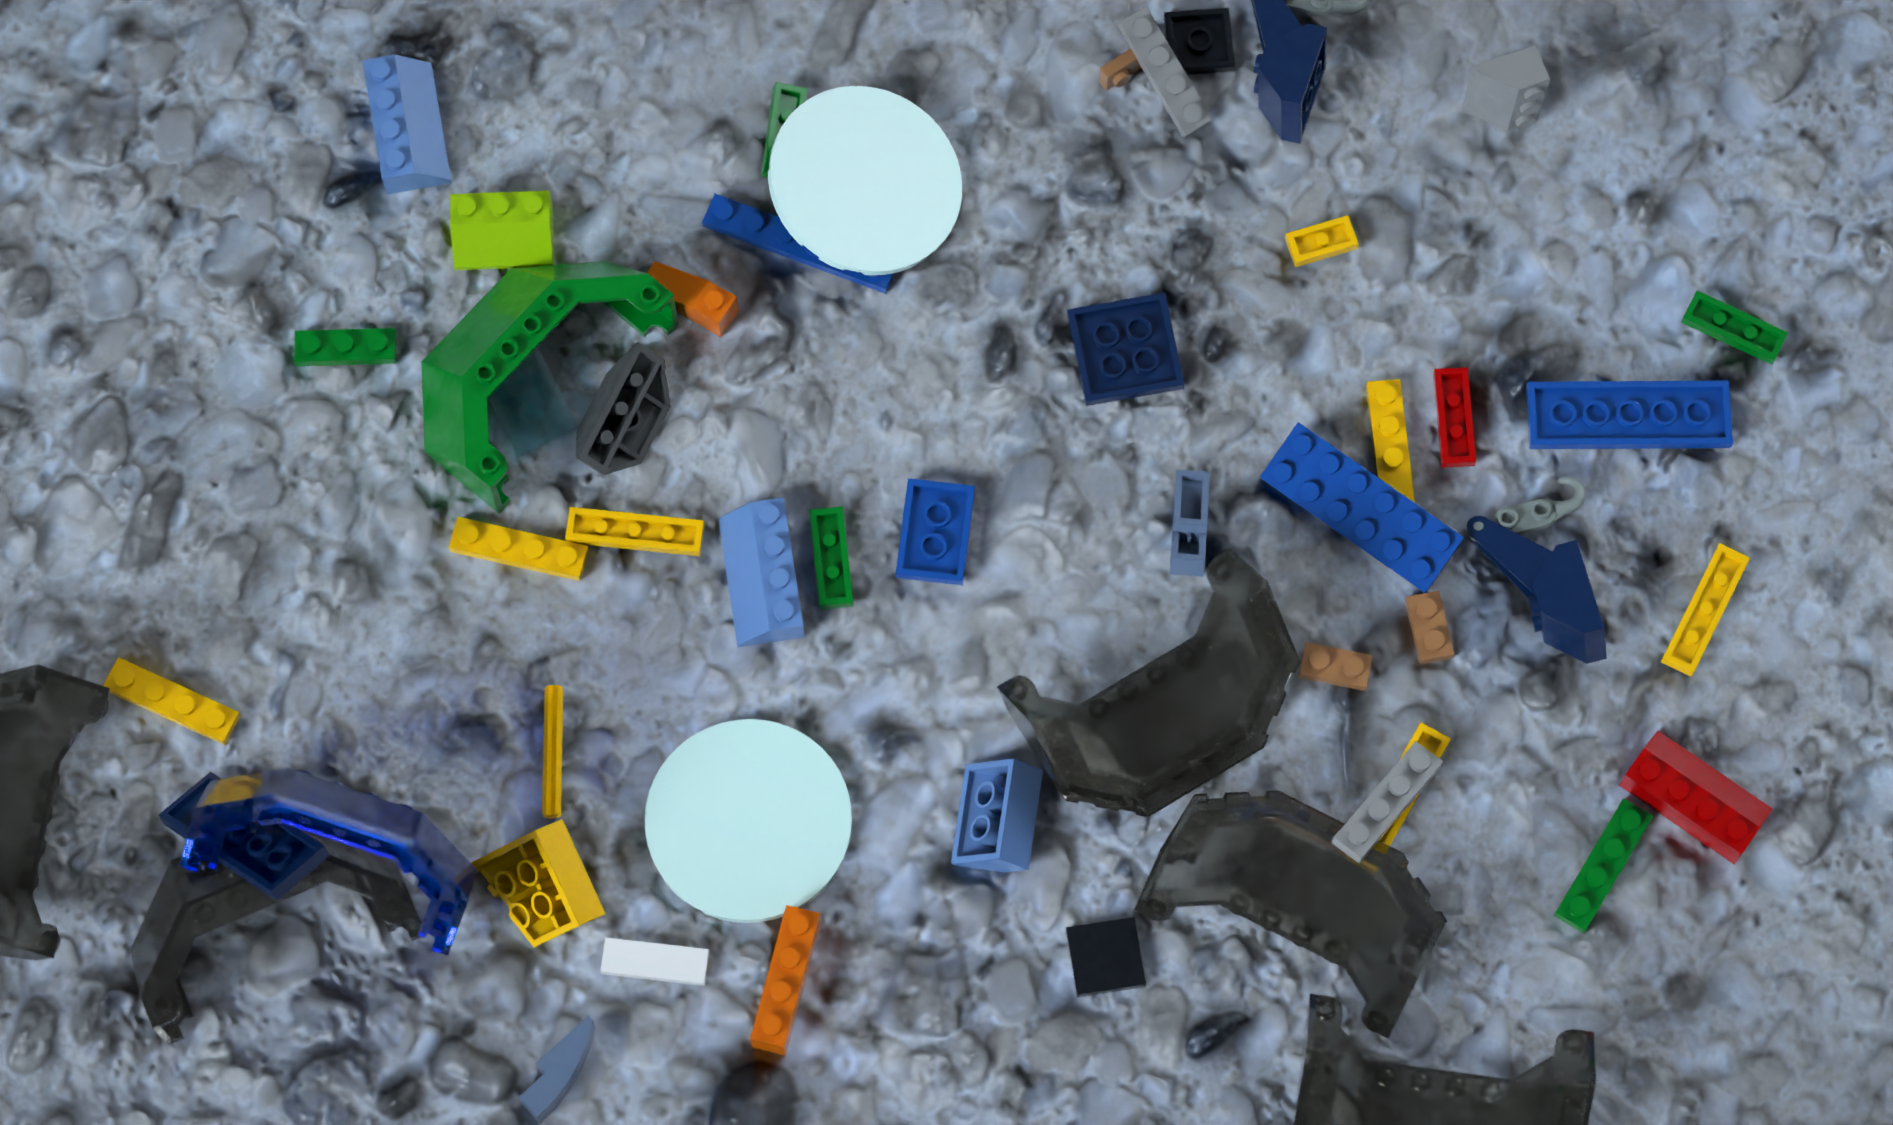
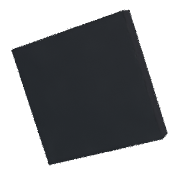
M1229 8L1164 12L1166 40L1187 75L1235 71Z
M1135 917L1066 927L1077 998L1146 987Z

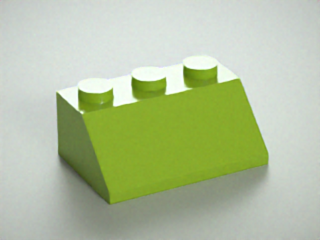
M550 191L450 194V229L454 270L510 269L514 267L554 265L553 203Z

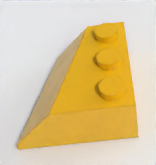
M563 819L536 829L469 863V866L475 873L481 872L490 883L487 889L494 898L500 896L508 906L509 917L533 947L606 914Z

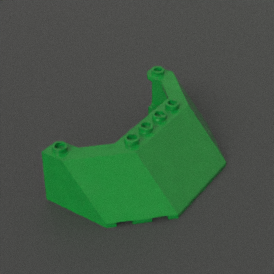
M606 261L511 268L421 361L425 452L500 514L510 503L509 497L502 492V485L506 484L510 479L506 474L507 462L504 455L489 443L487 400L578 304L602 302L644 337L649 333V329L653 327L662 328L663 332L669 335L679 324L674 294L649 274Z

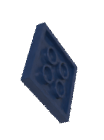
M1165 292L1067 309V318L1086 406L1184 389L1185 383Z

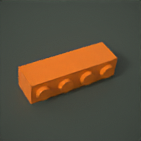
M789 905L785 907L750 1037L753 1048L786 1056L821 926L820 913Z

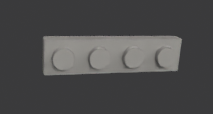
M1148 7L1142 8L1117 23L1119 30L1182 137L1187 136L1213 120Z
M1415 741L1333 837L1332 844L1360 864L1439 771L1443 761Z

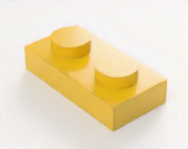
M1348 215L1285 233V241L1295 268L1357 250L1359 246Z

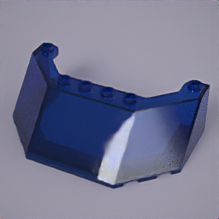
M288 767L209 782L195 807L179 867L197 872L200 862L208 860L210 861L209 867L216 869L226 833L245 829L247 823L258 821L261 826L276 823L287 824L389 858L404 873L412 872L419 880L417 886L430 899L418 936L425 938L426 933H429L435 939L432 951L444 955L449 954L471 894L477 869L424 813L416 811L405 804H395L381 799L373 793H363L348 788L340 782H330L315 777L307 771L294 770Z

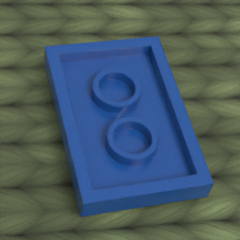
M908 478L895 573L896 578L963 586L975 486Z

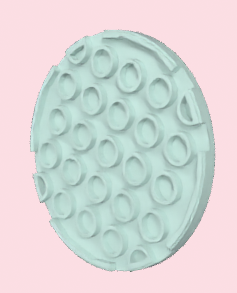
M866 86L838 87L824 91L797 107L784 122L773 142L770 151L768 182L776 212L785 228L798 244L804 245L817 255L819 260L843 271L847 269L861 272L864 275H885L904 271L916 266L933 254L947 238L957 220L962 200V178L954 149L942 129L926 112L897 94Z
M742 719L723 722L710 726L688 738L669 755L660 767L651 785L645 808L647 845L652 861L667 886L681 900L702 911L704 914L731 922L753 923L774 920L783 917L786 905L800 908L814 900L830 884L840 865H842L851 838L852 811L849 793L834 761L822 747L805 734L789 726L767 720Z

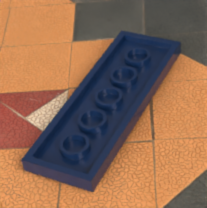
M209 772L158 815L165 826L276 901L287 894L298 882L314 871L330 856L323 844L212 772Z

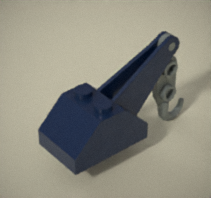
M1251 0L1263 54L1257 55L1254 64V73L1258 74L1254 85V93L1258 94V108L1281 140L1301 143L1326 70L1327 27L1313 24L1301 26L1292 11L1315 16L1335 13L1345 15L1356 14L1364 10L1370 0H1358L1356 2L1343 0Z
M1561 477L1558 479L1559 484H1568L1575 489L1573 498L1565 501L1536 499L1509 506L1497 511L1491 520L1484 516H1474L1467 522V535L1469 540L1528 598L1533 629L1535 632L1541 631L1544 643L1588 664L1607 659L1605 628L1577 540L1558 544L1551 551L1521 536V534L1548 528L1564 515L1578 510L1583 505L1586 497L1583 484L1573 477Z

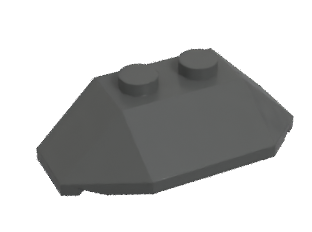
M636 342L608 371L577 429L576 458L602 475L642 463L671 407L668 382L665 374V359L639 342Z

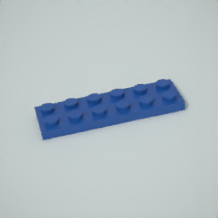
M1729 380L1527 382L1526 385L1529 449L1731 448L1733 445Z
M1299 422L1260 476L1265 482L1424 593L1428 592L1465 539L1458 532Z

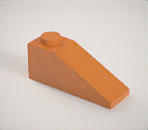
M654 261L647 274L674 294L677 313L719 337L723 336L739 312L737 296L709 280Z

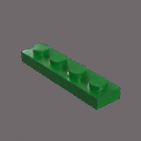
M1622 799L1555 912L1554 916L1583 934L1585 933L1653 815L1626 799Z

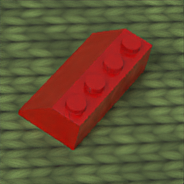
M1658 730L1643 748L1619 784L1627 792L1734 865L1773 810V808Z

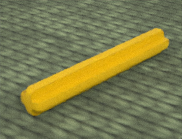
M548 685L544 688L542 814L544 818L549 819L561 816L563 688L560 685Z

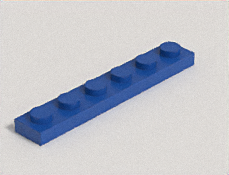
M714 194L702 220V225L705 228L884 294L887 293L895 274L864 275L861 272L847 269L843 271L819 260V257L804 245L798 244L778 216L718 194Z

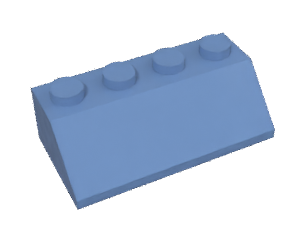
M399 55L362 60L381 177L387 195L452 183L432 64Z
M784 497L750 502L718 518L737 647L804 638V627Z

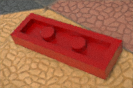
M1468 367L1434 369L1433 381L1441 468L1475 466L1476 453Z

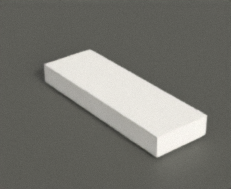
M605 937L600 972L605 975L705 986L710 952L709 949Z

